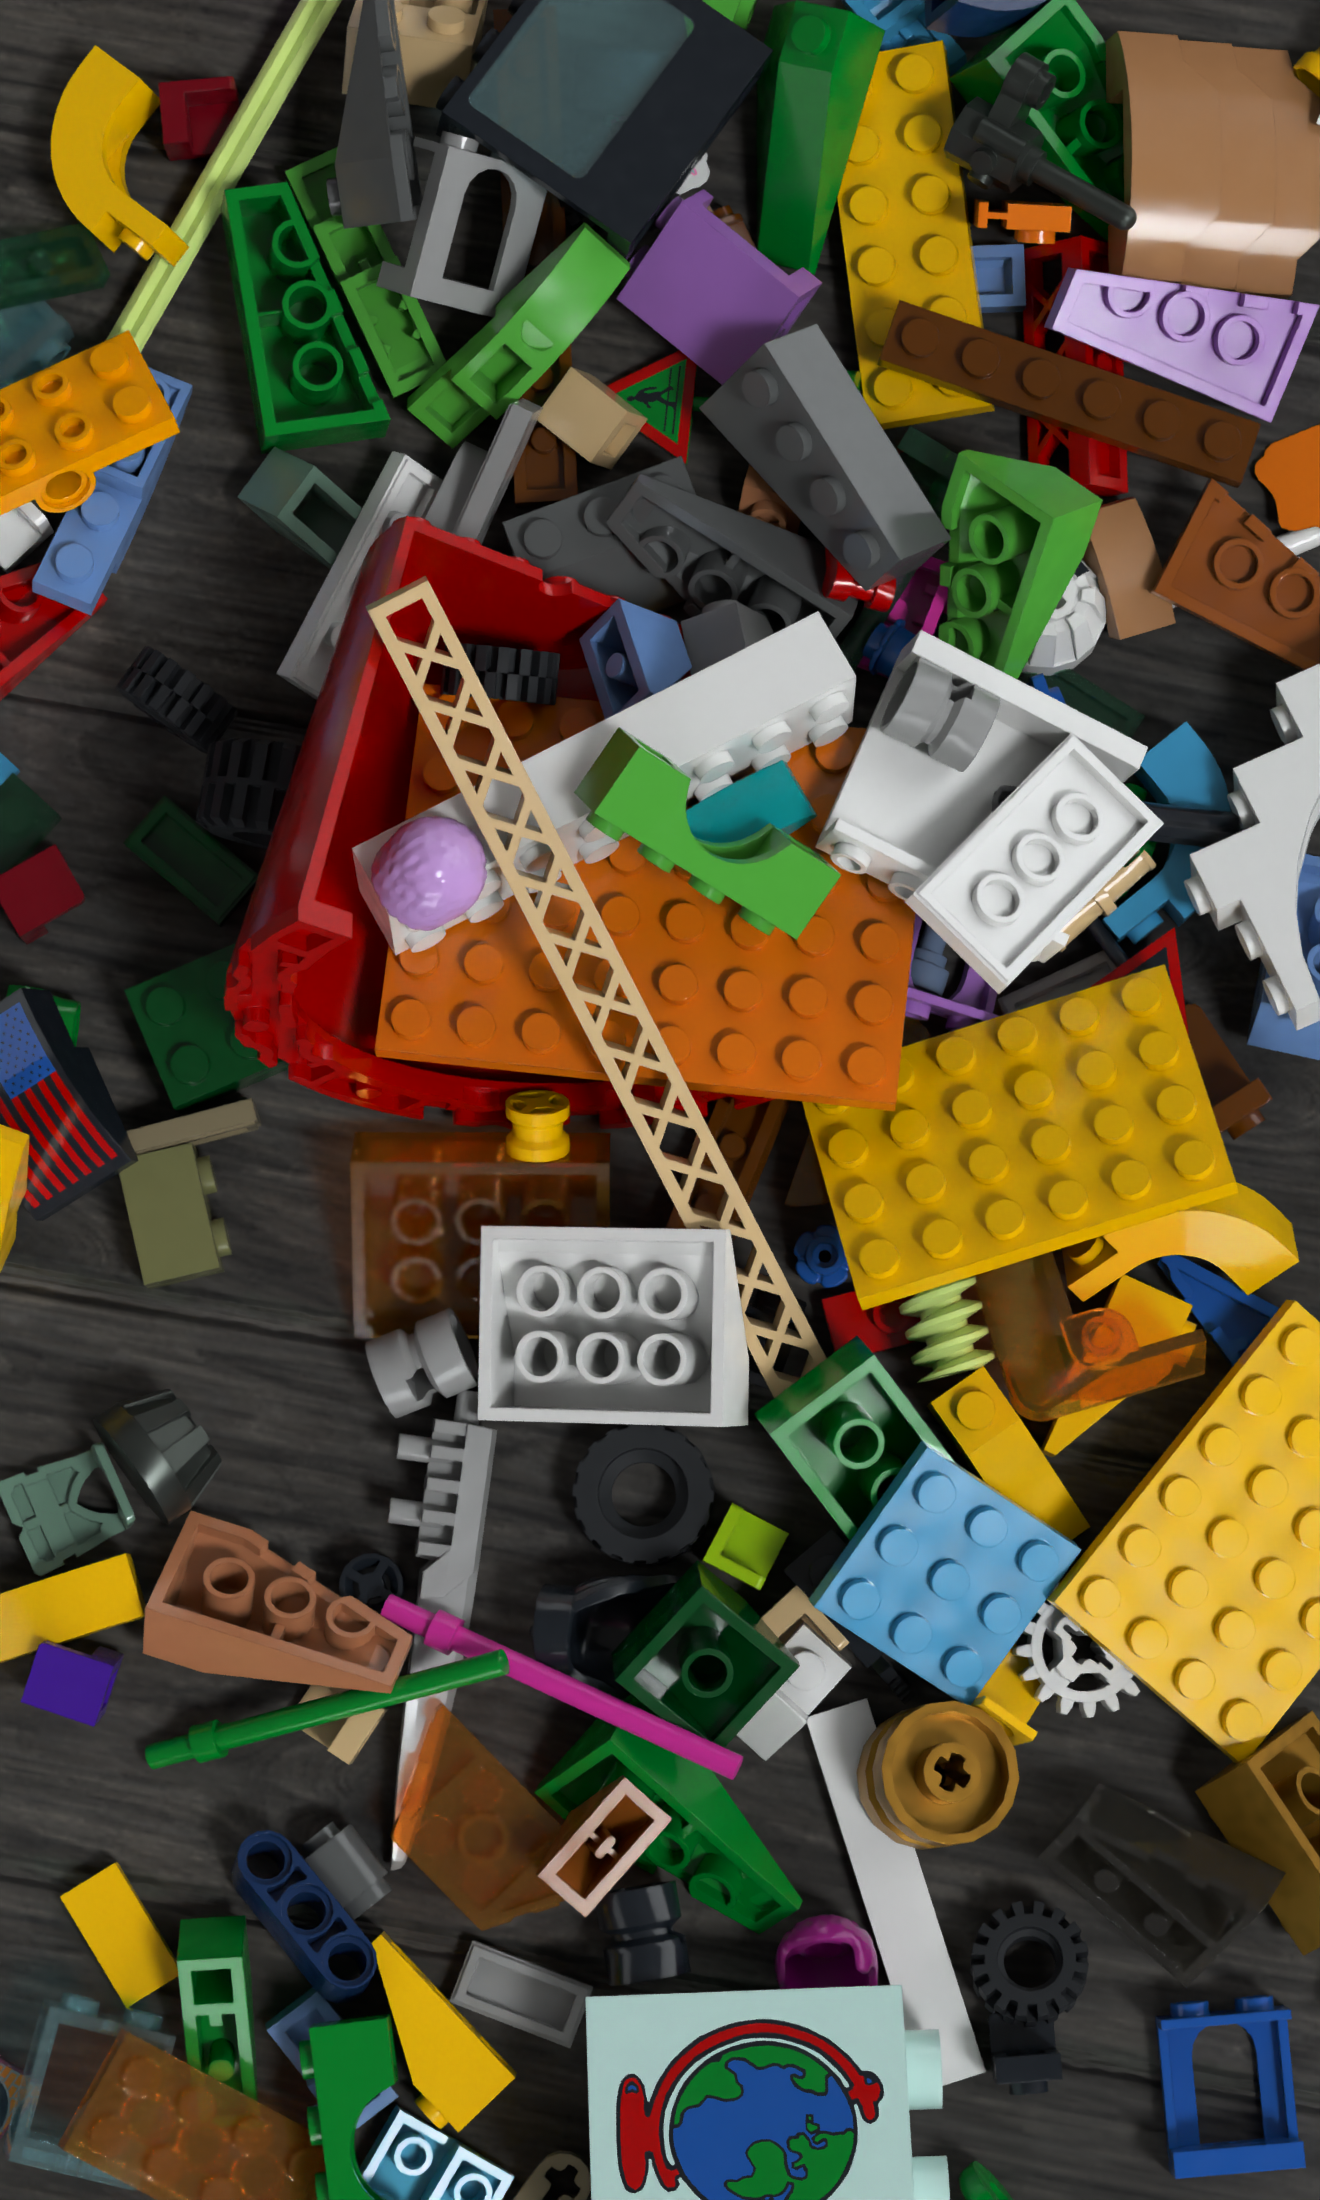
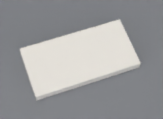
M1070 733L932 873L905 903L1000 994L1164 823L1076 736Z

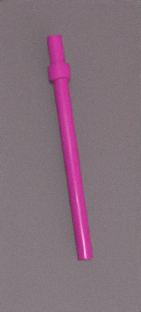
M390 1594L384 1603L380 1615L392 1623L424 1637V1645L447 1656L454 1651L469 1658L502 1649L506 1653L509 1662V1674L506 1676L728 1779L733 1780L739 1771L743 1761L742 1755L465 1628V1621L441 1609L434 1614L393 1594Z

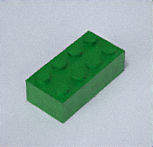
M858 1335L754 1413L850 1541L921 1441H924L954 1461L876 1356Z

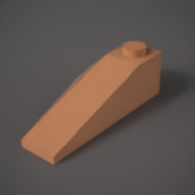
M190 1511L145 1607L143 1654L202 1673L391 1694L413 1641L411 1634L353 1596L341 1597L316 1581V1572L300 1561L294 1566L268 1549L269 1541L253 1530Z

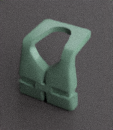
M102 1443L92 1444L89 1451L77 1456L37 1467L38 1472L25 1476L24 1472L0 1481L1 1500L12 1524L23 1528L19 1540L34 1574L38 1576H43L65 1565L63 1561L73 1555L78 1558L105 1540L129 1529L135 1521L133 1509ZM97 1467L103 1470L114 1493L118 1513L116 1514L94 1512L77 1504L79 1493L85 1480Z

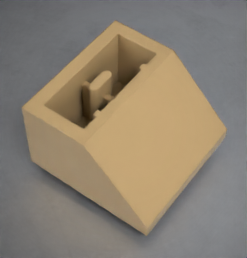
M363 0L355 1L347 26L342 94H347ZM394 0L409 104L436 108L441 94L455 76H459L464 81L477 65L472 60V56L482 40L488 0Z

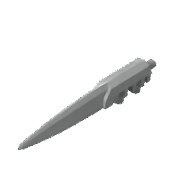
M465 1390L457 1394L453 1420L433 1418L431 1437L399 1434L396 1459L428 1463L423 1485V1501L391 1497L387 1523L419 1527L415 1543V1556L428 1559L429 1561L420 1567L415 1605L434 1614L440 1609L463 1619L465 1621L464 1627L469 1629L480 1562L497 1430L479 1425L478 1391ZM412 1632L413 1641L409 1650L407 1674L462 1660L464 1656L454 1651L447 1656L424 1645V1637ZM457 1688L403 1702L395 1787L391 1870L402 1868L408 1858L435 1775Z

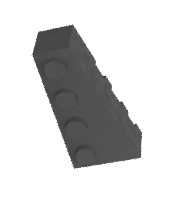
M817 324L764 343L699 408L865 591L918 569L951 539Z

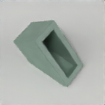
M273 447L237 497L277 533L330 570L362 510L357 503L317 467L276 447Z

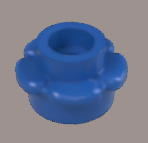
M898 619L891 626L881 622L871 634L862 655L870 659L868 670L872 675L875 676L879 672L889 678L901 650L916 635L904 628L905 620Z
M820 1225L816 1228V1231H806L797 1239L794 1247V1254L798 1259L795 1269L802 1280L811 1285L820 1283L824 1288H832L842 1284L847 1279L849 1267L837 1227L833 1225ZM823 1250L831 1254L830 1261L826 1263L821 1262L818 1257L819 1253Z

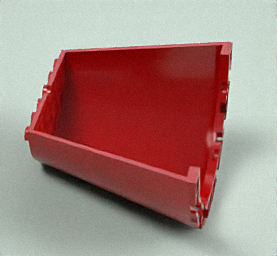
M413 516L396 519L376 539L364 558L227 969L224 984L225 1011H231L234 1017L236 1038L244 1047L257 1050V1059L267 1067L277 1066L278 1058L288 1063L289 1080L318 1093L357 1106L418 1120L424 1118V1106L445 1108L446 1110L453 1111V1125L472 1127L499 1125L512 1129V1122L506 1118L505 1101L508 1097L529 1090H545L563 1094L569 1099L570 1116L599 1115L601 1129L634 1127L611 1081L376 1057L375 1044L389 944L359 891L352 848L405 821L419 710L366 606L426 576L460 643L559 653L560 663L556 697L599 701L579 639L618 598L625 600L622 597L605 595L580 585L576 579L568 576H553L543 580V569L532 566L528 560L521 557L507 556L482 546L474 538L460 537L434 527L426 519ZM423 599L386 617L396 636L420 644L424 643L432 617ZM678 624L682 639L684 641L681 624ZM440 634L436 649L444 651L445 642ZM405 653L413 670H415L419 657ZM431 661L424 683L441 685L443 664ZM690 670L682 677L680 681L691 676ZM633 1084L631 1093L635 1097L660 1103L665 1087ZM689 1090L703 1117L708 1116L707 1102L733 1097L736 1110L774 1100L773 1098ZM677 1096L673 1108L685 1111ZM643 1114L647 1124L652 1125L654 1117ZM570 1116L563 1122V1126L570 1123Z

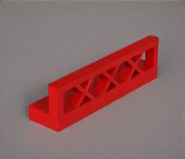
M1080 235L1055 241V244H1043L1024 249L1026 309L1023 310L1024 343L1046 350L1045 335L1049 329L1045 328L1044 325L1068 267L1109 273L1108 243ZM1062 258V280L1053 294L1049 295L1044 290L1043 263ZM1066 336L1065 341L1056 353L1124 377L1122 360ZM1027 416L1029 462L1050 466V457L1060 442H1062L1069 449L1070 478L1093 494L1111 497L1128 493L1127 450Z

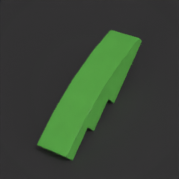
M336 147L286 170L285 176L392 397L396 398L421 386L446 360L417 298L376 286L383 261L402 266L398 257L395 256L381 224L344 229L342 216L332 217L327 194V179L336 177L335 160L338 148Z

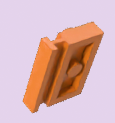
M974 199L972 224L977 228H987L988 219H1001L1002 227L1014 230V240L1022 243L1055 244L1056 232L1070 233L1072 207L1065 203L1002 200L1001 210L988 209L989 202L984 199Z

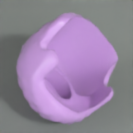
M421 817L401 826L380 848L371 866V881L374 891L379 896L381 905L387 909L390 916L397 918L400 923L407 925L411 929L431 931L458 918L476 903L487 878V870L485 868L487 859L485 858L482 843L477 838L475 832L465 824L448 817Z

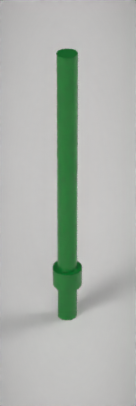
M499 1649L399 1676L391 1694L351 1689L222 1724L217 1719L196 1724L190 1727L188 1734L147 1744L145 1747V1757L149 1767L153 1770L191 1759H196L199 1763H205L224 1758L228 1755L229 1749L508 1675V1658L504 1650Z

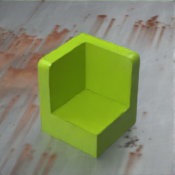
M732 1503L702 1562L760 1591L789 1533Z

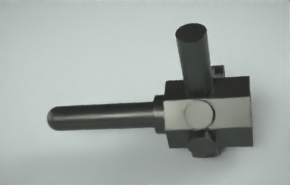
M1024 52L1016 59L1007 73L994 105L978 96L965 105L951 128L944 152L946 158L970 171L967 178L975 185L985 190L999 187L1011 194L1022 183L1030 186L1035 182L1119 230H1128L1135 225L1137 215L1131 206L1046 159L1047 152L1041 149L1044 142L1042 132L1025 123L1031 108L1035 110L1041 109L1054 89L1056 76L1048 72V64Z

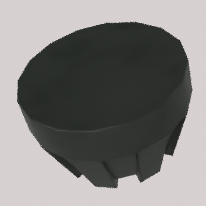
M170 1389L118 1402L93 1419L100 1438L122 1472L151 1510L167 1525L193 1507L222 1465V1460L217 1450L211 1444L208 1445L207 1442L210 1438L202 1426H197L190 1418L191 1413L188 1407L180 1398L177 1399L174 1392Z

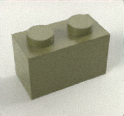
M192 1143L136 1155L139 1161L121 1171L119 1176L144 1285L149 1289H154L225 1272L221 1257L232 1255V1249L224 1217L213 1219L207 1195L217 1193L218 1187L210 1155L199 1157L197 1148Z

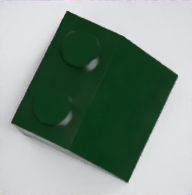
M698 1560L611 1653L616 1682L660 1718L724 1748L800 1667L799 1661L748 1602Z

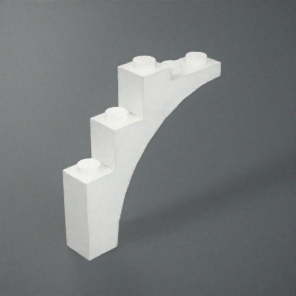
M1320 663L1276 683L1277 707L1270 709V714L1281 740L1286 745L1233 768L1234 792L1228 794L1227 798L1232 812L1239 818V826L1243 831L1190 854L1191 878L1184 880L1185 888L1199 916L1209 912L1218 931L1242 921L1235 925L1239 941L1250 960L1258 957L1261 958L1270 976L1262 981L1266 995L1278 1016L1288 1012L1296 1031L1320 1021V998L1302 953L1297 920L1298 880L1311 833L1320 818Z

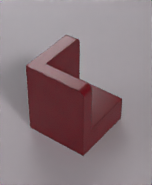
M224 76L159 82L163 144L169 161L211 157L240 107L239 93L234 77Z
M56 844L0 875V903L19 937L26 945L49 933L45 926L47 923L83 904L86 899L85 894L67 865L68 863Z

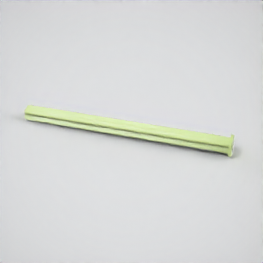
M300 0L170 227L189 246L188 250L174 267L155 253L106 340L129 330L139 351L143 350L219 217L224 190L236 187L342 0Z

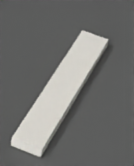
M867 1698L808 1716L807 1726L889 1984L902 1985L904 2030L939 2029L943 2086L985 2073L986 2070L915 1848L894 1842L874 1826L860 1801L856 1772L863 1745L876 1729Z

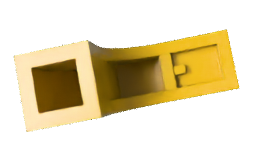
M95 45L70 78L56 109L51 133V160L57 186L62 198L75 217L113 253L123 242L146 261L155 252L174 267L188 250L189 246L168 225L131 198L125 180V163L130 145L137 133L160 105V98L141 78Z
M1237 1183L1239 1190L1237 1194L1062 1248L1067 1287L1083 1302L1133 1268L1158 1257L1186 1255L1204 1259L1224 1271L1247 1295H1250L1298 1263L1299 1257L1292 1223L1266 1198L1240 1183Z

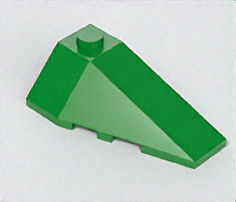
M799 0L774 6L764 39V44L773 51L764 74L757 82L756 249L779 267L796 271L804 267L811 274L815 275L885 30L851 11Z
M1048 0L1015 26L990 41L955 72L949 80L967 104L978 96L994 105L1007 73L1022 53L1027 52L1048 64V72L1056 76L1054 89L1041 109L1035 110L1031 108L1025 123L1042 132L1044 142L1041 149L1047 152L1046 159L1124 202L1123 104L1106 103L1105 41L1076 0ZM1060 197L1108 242V226L1110 224Z

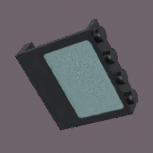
M512 0L507 11L513 15L511 20L501 33L494 28L487 32L472 56V60L477 63L475 68L465 81L459 76H455L437 101L436 108L441 111L436 135L441 138L442 131L453 133L456 128H459L607 231L606 242L627 260L762 77L773 50L702 0Z

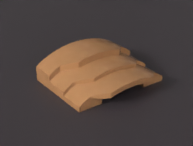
M1117 31L1106 41V103L1123 104L1124 203L1135 210L1137 220L1135 225L1128 230H1119L1112 225L1108 226L1109 273L1273 298H1289L1293 291L1297 260L1320 239V125L1316 124L1320 114V97L1294 76L1288 50L1233 47L1230 43L1179 40L1178 35Z

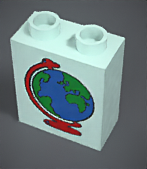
M902 1985L585 1997L591 2200H950L947 2156L912 2157L909 2110L942 2109V2060L939 2029L904 2030Z

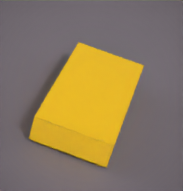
M118 1862L113 1863L60 1896L126 2008L178 1977L176 1958Z

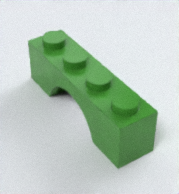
M618 727L574 792L591 809L586 820L616 841L620 840L624 832L640 841L641 845L637 852L660 869L670 873L676 864L692 874L688 884L713 902L720 904L725 896L742 905L737 914L761 932L770 935L775 927L797 940L841 874L819 853L771 823L756 833L733 842L715 843L694 837L688 825L686 815V799L691 779L669 758Z

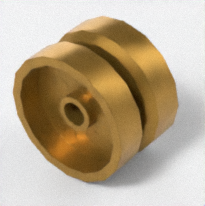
M957 1701L929 1703L916 1708H910L880 1723L863 1745L856 1772L860 1801L873 1825L894 1842L919 1850L974 1842L996 1829L1013 1806L1019 1782L1016 1750L1003 1727L981 1708Z

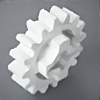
M1050 1602L1048 1604L1043 1603L1035 1614L1036 1617L1033 1622L1030 1621L1023 1631V1634L1028 1635L1027 1644L1012 1648V1655L1028 1657L1030 1665L1018 1674L1020 1681L1034 1679L1039 1681L1040 1685L1033 1697L1038 1702H1043L1052 1695L1057 1696L1056 1713L1067 1715L1074 1702H1078L1082 1717H1094L1097 1701H1100L1109 1712H1115L1120 1709L1116 1696L1117 1692L1121 1691L1129 1696H1137L1140 1692L1136 1683L1131 1679L1133 1674L1094 1640L1091 1642L1090 1648L1096 1654L1095 1658L1099 1662L1091 1659H1078L1075 1661L1072 1656L1076 1652L1077 1647L1071 1641L1072 1636L1067 1632L1077 1636L1088 1635ZM1044 1632L1052 1638L1054 1659L1048 1666L1045 1664L1042 1652ZM1091 1673L1096 1679L1105 1683V1685L1090 1691H1077L1067 1687L1070 1682H1074L1080 1674Z

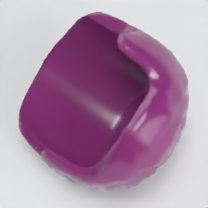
M832 1914L812 1916L796 1923L782 1937L775 1955L776 1980L780 1989L878 1986V1962L872 1938L855 1921Z

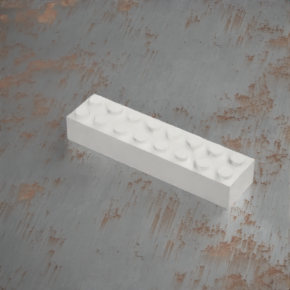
M819 611L521 763L573 864L583 859L586 864L595 863L611 855L620 844L586 820L591 809L574 792L618 727L669 758L691 779L686 799L687 807L697 801H703L755 771L757 772L781 760L787 763L791 759L790 753L812 742L815 747H820L842 736L848 729L847 724L853 721L856 675ZM492 779L483 806L487 812L514 819L522 792L518 786ZM462 793L352 848L359 891L395 956L409 948L412 952L416 953L434 946L445 937L446 929L466 919L471 923H476L491 917L504 906L503 900L514 895ZM530 811L526 824L539 827L533 813ZM434 816L455 819L475 832L477 838L482 843L485 858L487 859L485 867L487 878L484 888L476 903L458 918L431 931L411 929L407 925L400 923L397 918L390 916L387 909L381 905L379 896L374 891L371 881V866L374 863V858L391 836L401 826L421 817ZM496 829L503 845H505L508 832ZM624 832V834L622 835V837L620 838V840H622V839H624V838H626V837H628V836H630V835H628L627 833ZM522 837L513 864L518 870L543 877L552 850L547 844ZM561 868L557 880L562 876ZM526 887L528 893L538 892V890Z

